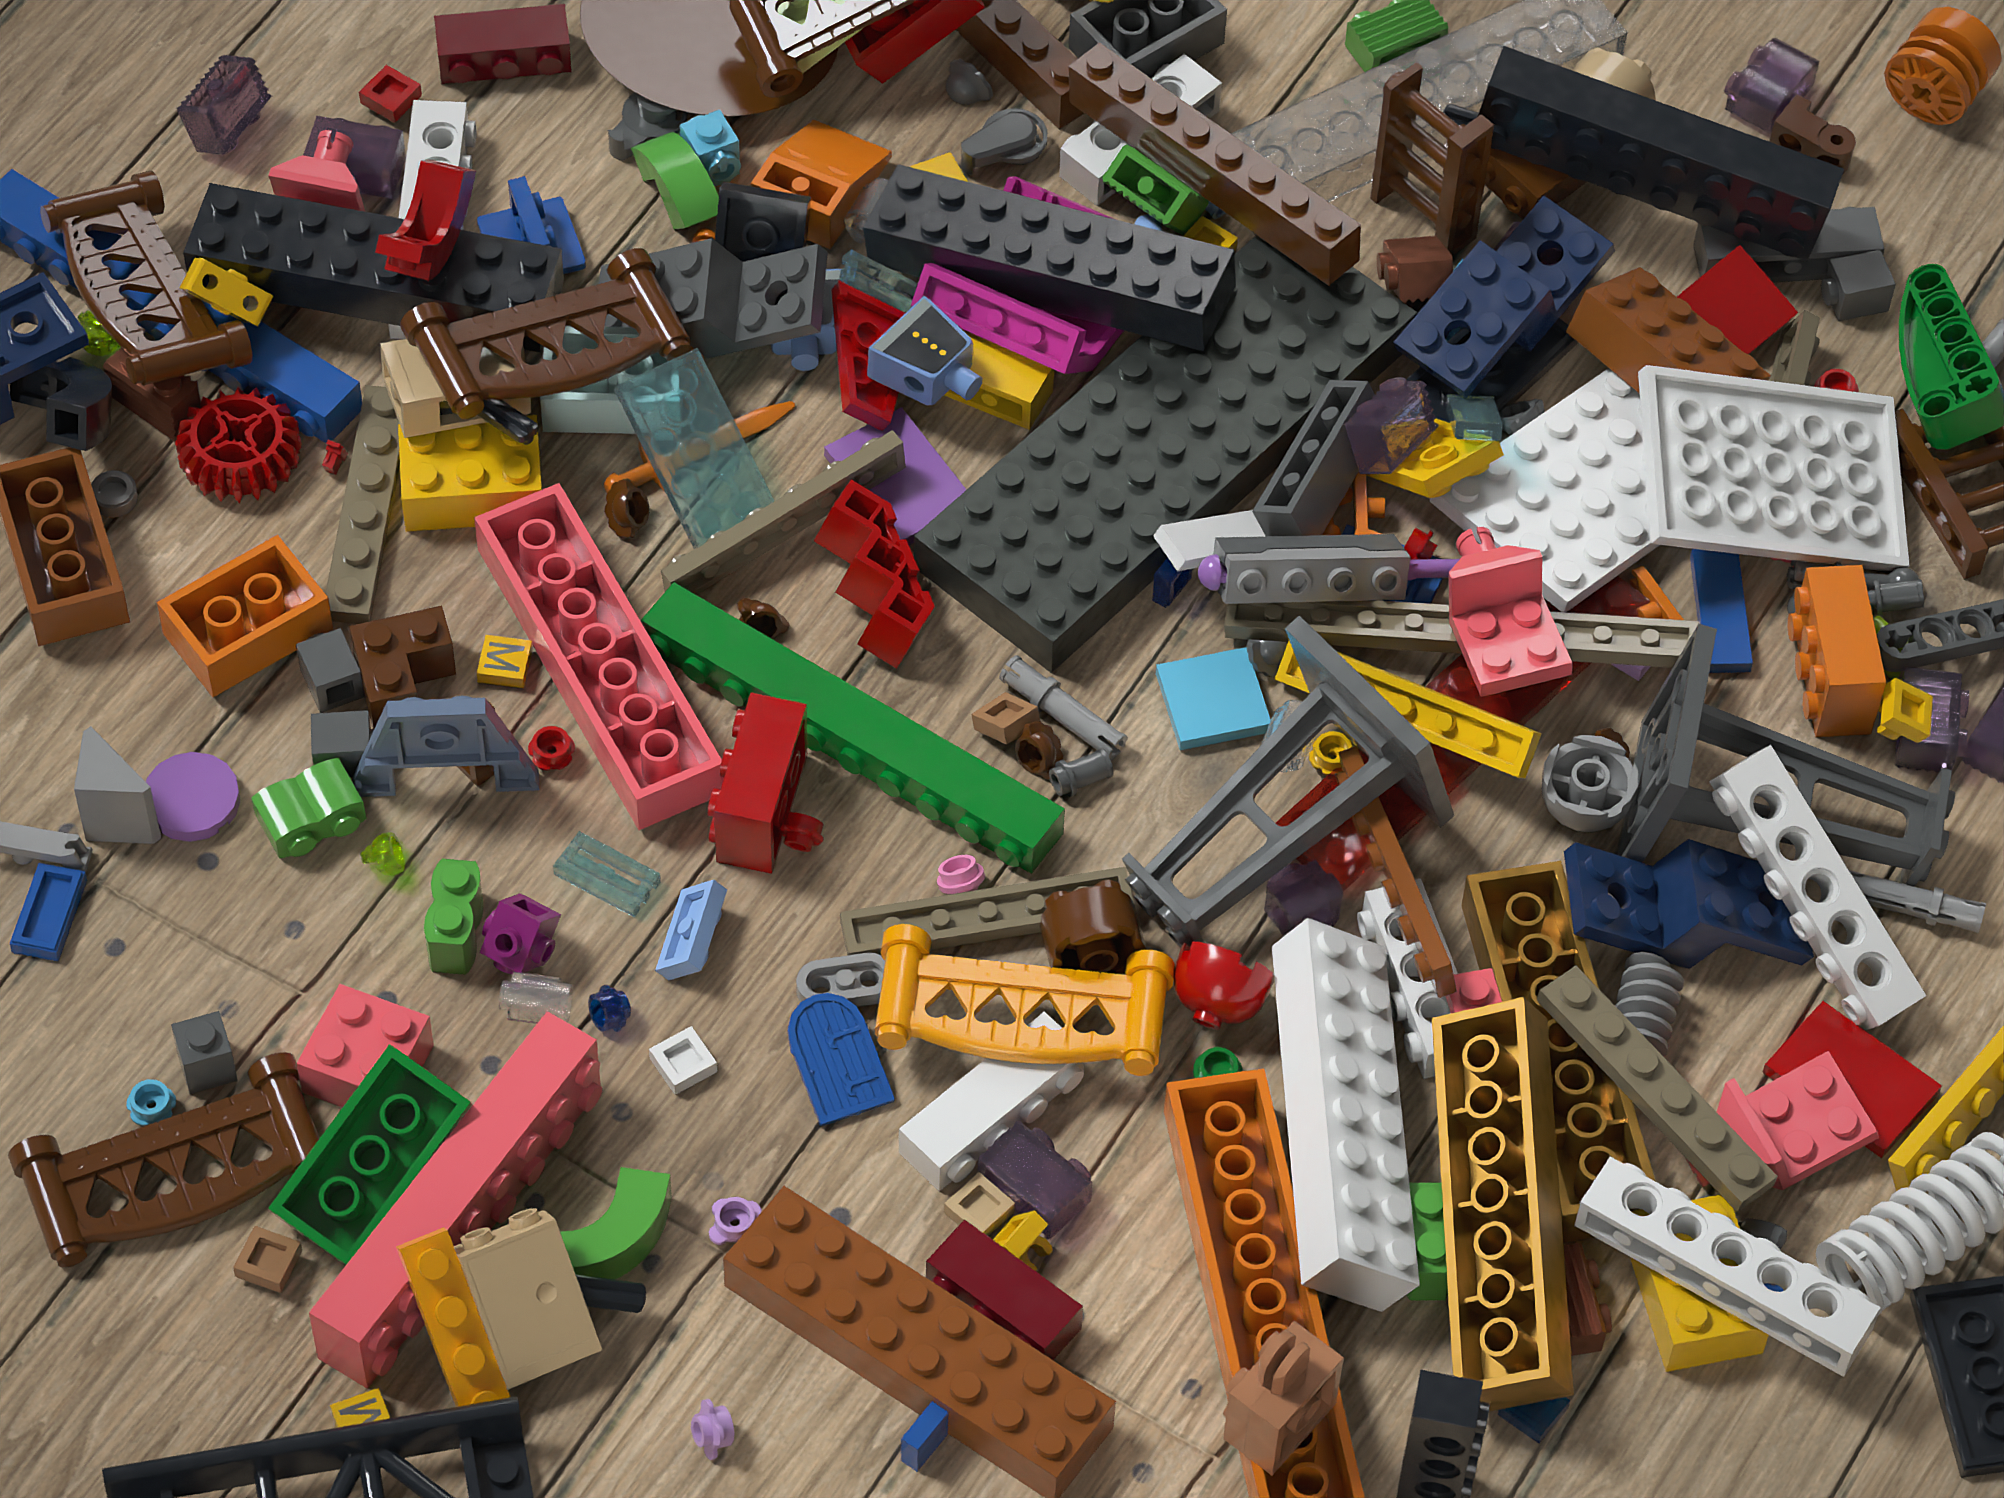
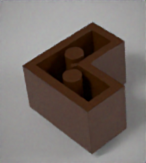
M442 605L349 626L353 655L361 671L364 697L373 729H375L387 701H401L406 698L417 697L415 684L456 675L453 643Z

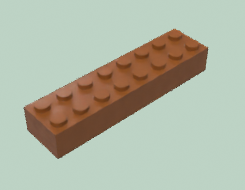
M786 1186L781 1188L723 1258L724 1286L917 1414L921 1415L933 1401L949 1412L948 1434L1044 1498H1060L1114 1428L1115 1400Z

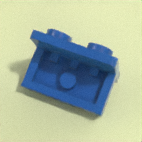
M525 176L508 180L510 209L482 215L477 218V225L482 234L561 248L563 274L586 268V260L563 198L555 197L542 201L539 192L531 193Z

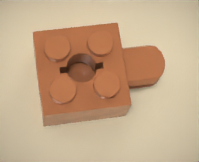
M1295 1321L1281 1333L1274 1332L1260 1349L1258 1355L1260 1359L1250 1370L1245 1367L1240 1369L1226 1388V1393L1229 1396L1228 1404L1223 1412V1416L1226 1418L1223 1439L1270 1475H1273L1336 1404L1344 1360L1343 1356Z

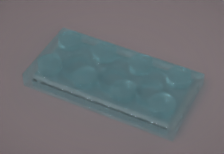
M698 348L623 382L614 388L694 550L705 544L716 532L726 531L743 521L754 509L766 507L775 501Z

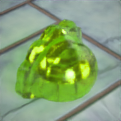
M91 311L81 312L77 316V320L88 335L90 345L83 347L86 352L95 356H105L121 347L104 330Z
M393 832L379 834L372 841V844L368 845L360 853L363 864L374 865L383 875L396 876L405 870L403 850L397 836Z

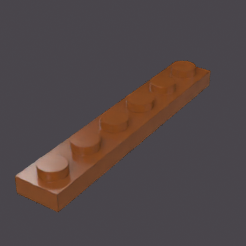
M1357 746L1338 752L1342 768L1341 772L1335 773L1338 786L1364 766ZM1377 797L1352 816L1355 828L1359 836L1367 834L1371 841L1370 844L1366 845L1370 863L1374 872L1383 870L1386 876V880L1381 881L1386 900L1391 909L1399 906L1402 916L1397 918L1399 929L1405 944L1408 946L1415 943L1418 953L1413 955V959L1422 983L1431 980L1438 998L1453 994L1457 990L1452 964L1381 801Z

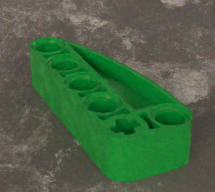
M1926 264L1918 267L1909 275L1901 301L1899 316L1901 366L1908 392L1928 443L1936 449H1949L2004 425V390L1946 269L1938 264Z

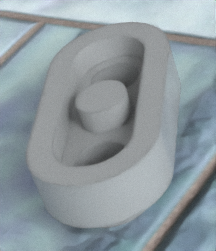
M862 953L811 961L805 964L797 974V997L802 1002L812 995L819 994L815 993L814 989L824 987L829 990L827 993L843 996L857 1007L878 1004L885 961L881 955L876 953ZM867 980H872L877 984L875 986L865 987L861 983Z

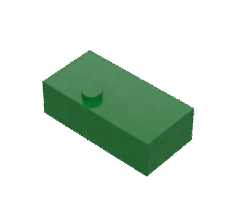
M389 1044L268 1209L276 1217L346 1266L473 1104Z

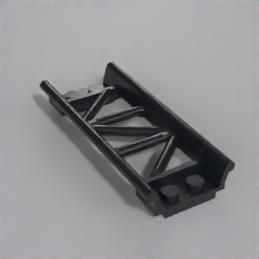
M517 1396L102 1468L107 1498H179L253 1484L256 1487L257 1498H278L276 1480L339 1469L340 1471L325 1498H349L359 1477H361L364 1498H385L381 1468L420 1498H455L404 1458L461 1448L469 1498H534Z

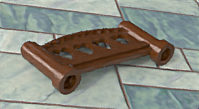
M729 0V9L757 66L756 79L763 94L774 98L791 93L801 84L803 73L797 61L917 0H845L842 5L832 0H810L806 21L802 25L777 12L782 3L793 2L794 0Z
M153 171L133 174L129 182L50 200L48 205L41 206L40 213L45 230L48 233L53 231L57 234L63 233L69 268L87 307L104 330L131 355V357L126 358V369L129 379L133 384L141 383L142 385H148L225 364L230 369L251 363V343L243 323L240 320H234L219 324L217 328L201 299L179 288L186 273L153 216L161 215L164 212L162 188ZM91 230L122 234L123 236L109 249L98 250L93 247L94 239L86 235V233ZM108 260L140 264V266L126 279L115 280L110 277L111 269L103 263ZM125 290L157 294V296L144 309L136 311L127 307L128 299L120 293ZM148 320L175 326L161 340L150 341L144 337L146 330L138 326L137 323Z
M643 248L630 249L615 257L607 268V274L611 281L597 284L596 286L585 287L450 323L439 303L427 302L408 311L400 322V328L408 343L418 347L452 412L458 414L461 419H469L478 415L484 409L483 400L531 398L567 392L608 379L633 367L655 353H659L661 357L673 363L684 359L691 352L690 337L654 276L656 266L648 252ZM610 314L638 332L639 336L636 338L624 337L618 343L608 341L603 334L606 315ZM569 325L591 338L598 344V347L595 349L583 348L577 354L566 352L562 346L565 326ZM528 336L553 351L557 358L554 360L541 359L536 365L526 364L521 359L524 337ZM486 347L511 362L515 366V370L510 372L500 370L495 376L482 374L479 370L482 348Z
M287 1052L274 1053L252 1064L247 1072L253 1087L251 1090L63 1155L56 1138L51 1135L29 1137L14 1145L8 1153V1158L15 1176L23 1178L51 1258L57 1261L59 1267H72L86 1259V1249L90 1244L156 1236L198 1224L243 1204L270 1188L285 1176L294 1174L320 1139L298 1084L299 1074L294 1055ZM241 1129H244L273 1150L272 1155L268 1159L263 1161L253 1159L246 1167H236L231 1162ZM192 1146H197L225 1166V1170L220 1176H205L198 1184H189L183 1179ZM148 1162L175 1180L177 1183L175 1190L169 1194L157 1192L155 1197L149 1201L139 1200L135 1193L144 1163ZM97 1179L102 1180L129 1200L128 1205L123 1210L113 1211L109 1209L103 1217L93 1218L87 1214Z

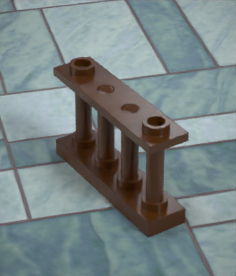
M1416 62L1405 71L1394 73L1383 87L1384 94L1370 199L1377 204L1392 192H1397L1435 224V236L1439 238L1440 242L1444 244L1445 248L1453 256L1477 238L1494 124L1483 115H1479L1467 125L1455 123L1420 94L1423 66ZM1417 115L1447 139L1448 148L1416 123ZM1412 145H1416L1443 168L1444 176L1412 151ZM1409 172L1439 196L1440 204L1435 202L1408 179Z
M1903 408L1896 410L1895 419L1902 479L1963 579L1980 575L1989 548L2004 543V524L1982 530L1979 527L1976 528L1968 513L2004 501V481L1960 495L1958 492L1955 493L1946 478L1999 461L2004 469V425L1983 435L1988 445L1940 461L1938 458H1933L1925 443H1928L1922 426H1918L1916 423L1912 424Z

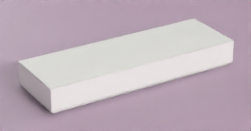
M1253 510L1161 525L1153 536L1176 570L1182 571L1199 568L1201 561L1213 554L1215 537H1262L1265 534L1252 512Z

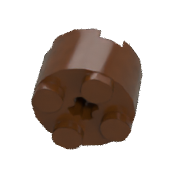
M1103 880L1093 887H1084L1072 892L1057 891L1045 900L1046 910L1041 915L1040 930L1051 968L1125 975L1127 958L1136 951L1147 950L1135 905L1129 894L1122 891L1119 882Z

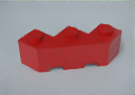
M851 479L832 506L814 542L850 563L835 593L872 615L857 645L897 669L919 635L935 605L929 591H922L916 577L919 568L907 540L899 538L894 526L897 517L891 503Z

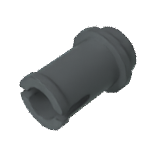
M1100 748L1091 754L1068 763L1064 760L1056 762L1055 768L1049 771V777L1055 792L1059 796L1066 794L1072 797L1077 794V789L1105 778L1113 777V766L1106 751Z

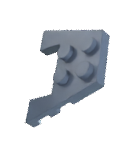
M456 696L451 699L424 700L410 697L401 701H387L353 774L352 783L360 797L396 796L394 769L493 765L496 792L539 790V770L486 698Z

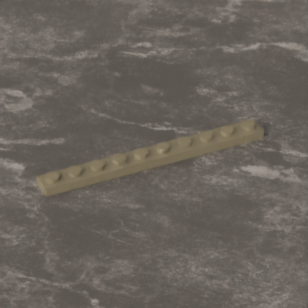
M1380 600L1228 604L1224 624L1225 638L1288 642L1289 638L1285 628L1300 616L1329 645L1462 654L1449 623V605ZM1550 612L1571 661L1673 668L1700 622Z

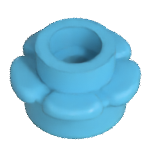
M149 1079L141 1081L133 1087L126 1106L131 1111L130 1117L132 1121L144 1127L172 1117L173 1113L171 1110L176 1106V1098L174 1093L165 1084L158 1080ZM149 1103H156L154 1108L147 1107Z

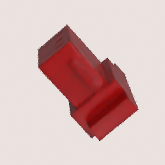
M327 440V454L322 466L326 472L337 475L342 461L345 462L348 452L341 444Z

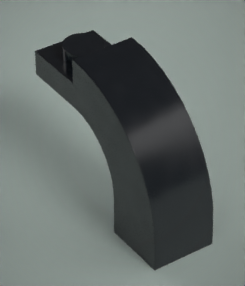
M68 357L60 362L55 361L10 383L11 401L47 410V442L88 451L102 443L111 432L112 382L109 376L98 367L85 361Z

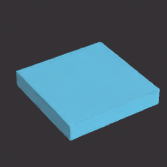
M1246 647L1156 665V677L1180 751L1271 733L1272 722L1255 670L1249 661Z

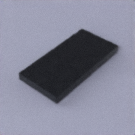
M1558 318L1530 352L1514 341L1467 398H1464L1428 371L1419 367L1395 390L1393 399L1419 419L1430 416L1483 433L1498 419V414L1502 409L1515 403L1579 342L1566 332L1569 325ZM1462 328L1447 342L1452 345L1464 344L1470 338L1471 332L1466 328Z
M2004 1275L1912 1289L1910 1300L1960 1477L1965 1478L2004 1472Z

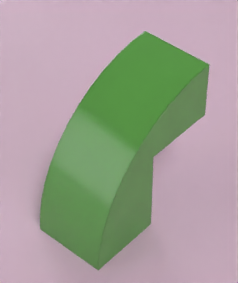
M669 132L631 147L643 181L655 179L673 229L687 228L717 216L719 195L697 154L680 135Z

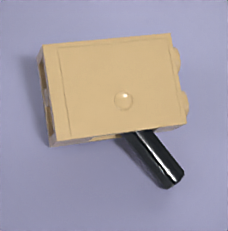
M407 339L380 343L383 380L404 438L488 422L518 443L528 445L533 441L539 428L536 422L525 416L531 414L530 398L483 400L484 409L478 415L469 419H461L458 414L452 412L418 347L410 345ZM522 345L521 359L525 362L524 347ZM486 347L482 348L479 370L482 374L495 376L500 370L506 372L515 370V366L511 362Z

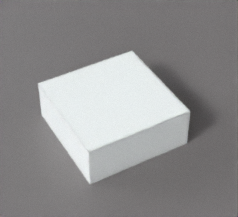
M692 1026L649 1049L650 1060L675 1095L717 1073V1062Z

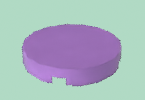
M189 752L174 755L159 763L146 779V783L151 787L159 829H161L162 834L171 839L188 842L208 839L219 833V828L224 826L227 821L229 825L237 814L240 795L236 775L227 763L211 754Z

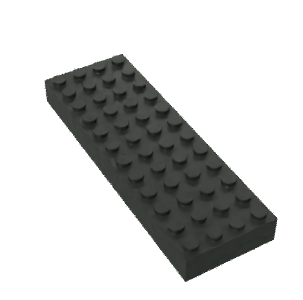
M1256 235L1235 253L1236 288L1205 350L1201 351L1142 335L914 535V559L919 572L1052 673L1172 564L1153 536L1161 525L1224 515L1230 512L1279 467L1329 380L1368 381L1370 384L1402 355L1401 352L1396 350L1394 341L1414 319L1417 312L1354 267H1351L1332 284L1327 285Z

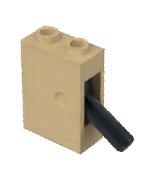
M536 1208L526 1209L508 1218V1225L490 1231L489 1228H480L471 1231L461 1237L462 1244L454 1246L507 1389L602 1351L587 1307L639 1313L646 1302V1287L642 1283L576 1275L556 1219L545 1210L538 1212Z

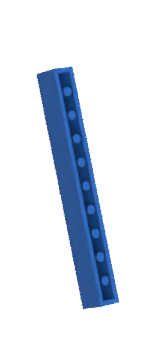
M11 169L0 179V242L13 249L26 263H35L50 272L52 277L60 284H69L78 290L69 268L63 233L57 234L55 231L48 233L41 219V206L48 205L50 200L58 199L59 197ZM91 230L86 233V235L94 239L93 247L98 250L109 249L122 237L116 233ZM108 260L103 263L111 269L110 277L115 280L126 279L140 266V264ZM125 290L120 293L128 299L127 307L136 311L144 309L157 296V294ZM201 300L217 328L219 324L239 320L213 309L210 304ZM148 320L137 323L138 326L144 328L148 334L152 335L156 341L161 340L175 326ZM260 321L258 327L242 322L251 343V363L230 369L225 364L202 371L208 370L220 377L233 391L239 386L245 394L249 395L257 387L261 399L273 394L276 399L275 405H287L291 416L295 417L301 433L309 437L315 436L325 443L327 440L333 441L361 412L362 395L360 382Z

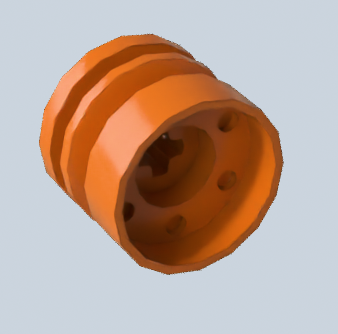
M1952 7L1933 8L1922 17L1910 33L1908 40L1901 44L1897 53L1888 61L1884 71L1886 86L1894 100L1907 113L1924 122L1935 125L1953 124L1962 118L1968 106L1976 99L1978 92L1987 85L1997 72L2002 60L2000 45L1992 31L1978 18L1966 11Z

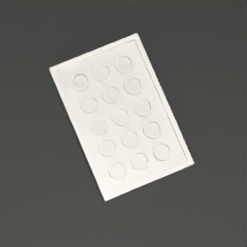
M1651 365L1644 366L1638 372L1651 544L1802 562L1834 564L1837 561L1841 562L1842 566L1862 565L1863 569L1888 572L1900 567H1909L1893 397Z
M1608 368L1503 440L1500 445L1504 456L1491 462L1485 472L1476 476L1465 477L1454 483L1448 493L1440 497L1430 498V502L1464 531L1472 529L1475 540L1480 544L1482 543L1477 534V527H1485L1491 531L1496 548L1510 545L1540 550L1543 557L1542 595L1558 610L1566 613L1659 546L1658 544H1651L1640 394Z

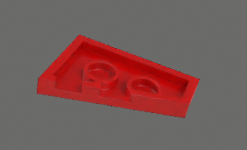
M839 280L831 291L842 412L884 431L891 423L899 392L867 376L869 347L895 324L905 312Z

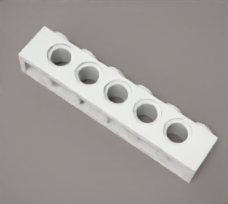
M413 100L399 218L405 219L421 160H435L472 169V156L466 154L467 147H475L476 121L468 120L467 102ZM388 324L390 339H406L400 326Z
M1769 745L1709 781L1714 789L1712 796L1717 807L1724 815L1731 816L1740 831L1738 838L1743 849L1752 858L1756 857L1766 873L1764 881L1769 891L1775 898L1782 899L1792 915L1790 923L1795 933L1803 941H1808L1818 957L1816 958V965L1821 975L1829 983L1834 982L1842 995L1843 1000L1841 1004L1848 1018L1856 1025L1860 1024L1862 1029L1868 1030L1880 1026L1924 998L1926 994L1772 746ZM1755 796H1760L1768 802L1770 807L1768 819L1760 817L1755 812L1753 806ZM1782 837L1789 839L1794 844L1796 854L1793 861L1786 859L1780 852L1779 843ZM1808 879L1814 880L1820 886L1821 899L1819 902L1812 901L1806 894L1805 884ZM1834 920L1839 921L1846 928L1847 939L1844 944L1837 942L1832 936L1831 926ZM1860 962L1867 964L1872 970L1873 980L1870 986L1863 984L1858 978L1857 968Z
M1610 1157L1580 1201L1575 1222L1576 1227L1843 1377L1873 1331L1881 1307L1872 1303L1870 1298L1863 1292L1853 1288L1847 1289L1827 1278L1818 1267L1809 1263H1800L1782 1253L1773 1242L1764 1238H1755L1736 1227L1734 1222L1720 1213H1711L1691 1202L1690 1198L1680 1190L1666 1188L1651 1180L1635 1165L1623 1164ZM1639 1208L1646 1211L1649 1215L1638 1216L1629 1209ZM1684 1233L1692 1237L1694 1240L1683 1241L1678 1239L1674 1234ZM1719 1259H1732L1739 1266H1727L1720 1262ZM1764 1284H1776L1780 1286L1784 1291H1771L1768 1288H1766ZM1809 1309H1821L1829 1317H1818L1811 1313Z

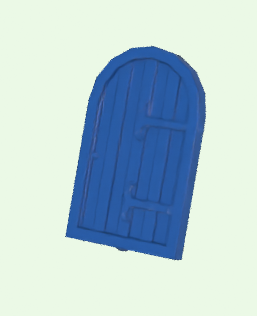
M831 993L812 995L800 1002L791 1014L787 1034L790 1052L795 1059L820 1127L894 1102V1095L869 1033L868 1025L857 1006L845 997Z

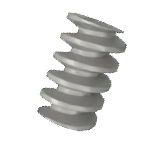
M1647 952L1634 953L1626 959L1625 971L1622 975L1621 988L1618 991L1617 1004L1615 1006L1664 1057L1668 1052L1669 1045L1666 1041L1672 1035L1673 1029L1670 1024L1675 1022L1677 1012L1674 1008L1679 1005L1681 996L1678 992L1683 988L1684 978L1679 972L1672 969L1669 962L1664 958Z

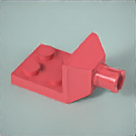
M321 131L318 135L313 157L301 155L270 169L269 179L274 195L365 212L358 184L346 166L354 143L350 137L336 131L335 139L332 143L330 142L332 131Z
M1477 527V534L1482 543L1478 544L1472 529L1464 531L1456 541L1457 550L1462 558L1449 571V623L1480 696L1484 697L1572 675L1571 658L1542 595L1543 557L1540 550L1510 545L1496 548L1491 531L1485 527Z
M1829 1051L1746 1096L1735 1078L1727 1081L1716 1111L1778 1176L1772 1188L1780 1190L1794 1185L1879 1138L1876 1128ZM1687 1160L1693 1173H1696V1178L1700 1185L1705 1187L1710 1184Z

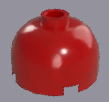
M1192 942L1189 947L1184 943L1175 966V992L1182 1005L1194 1012L1192 1020L1195 1023L1206 1028L1220 1030L1222 1023H1242L1251 1019L1262 1009L1275 980L1273 972L1257 961L1253 970H1251L1240 961L1242 954L1223 947L1203 942Z

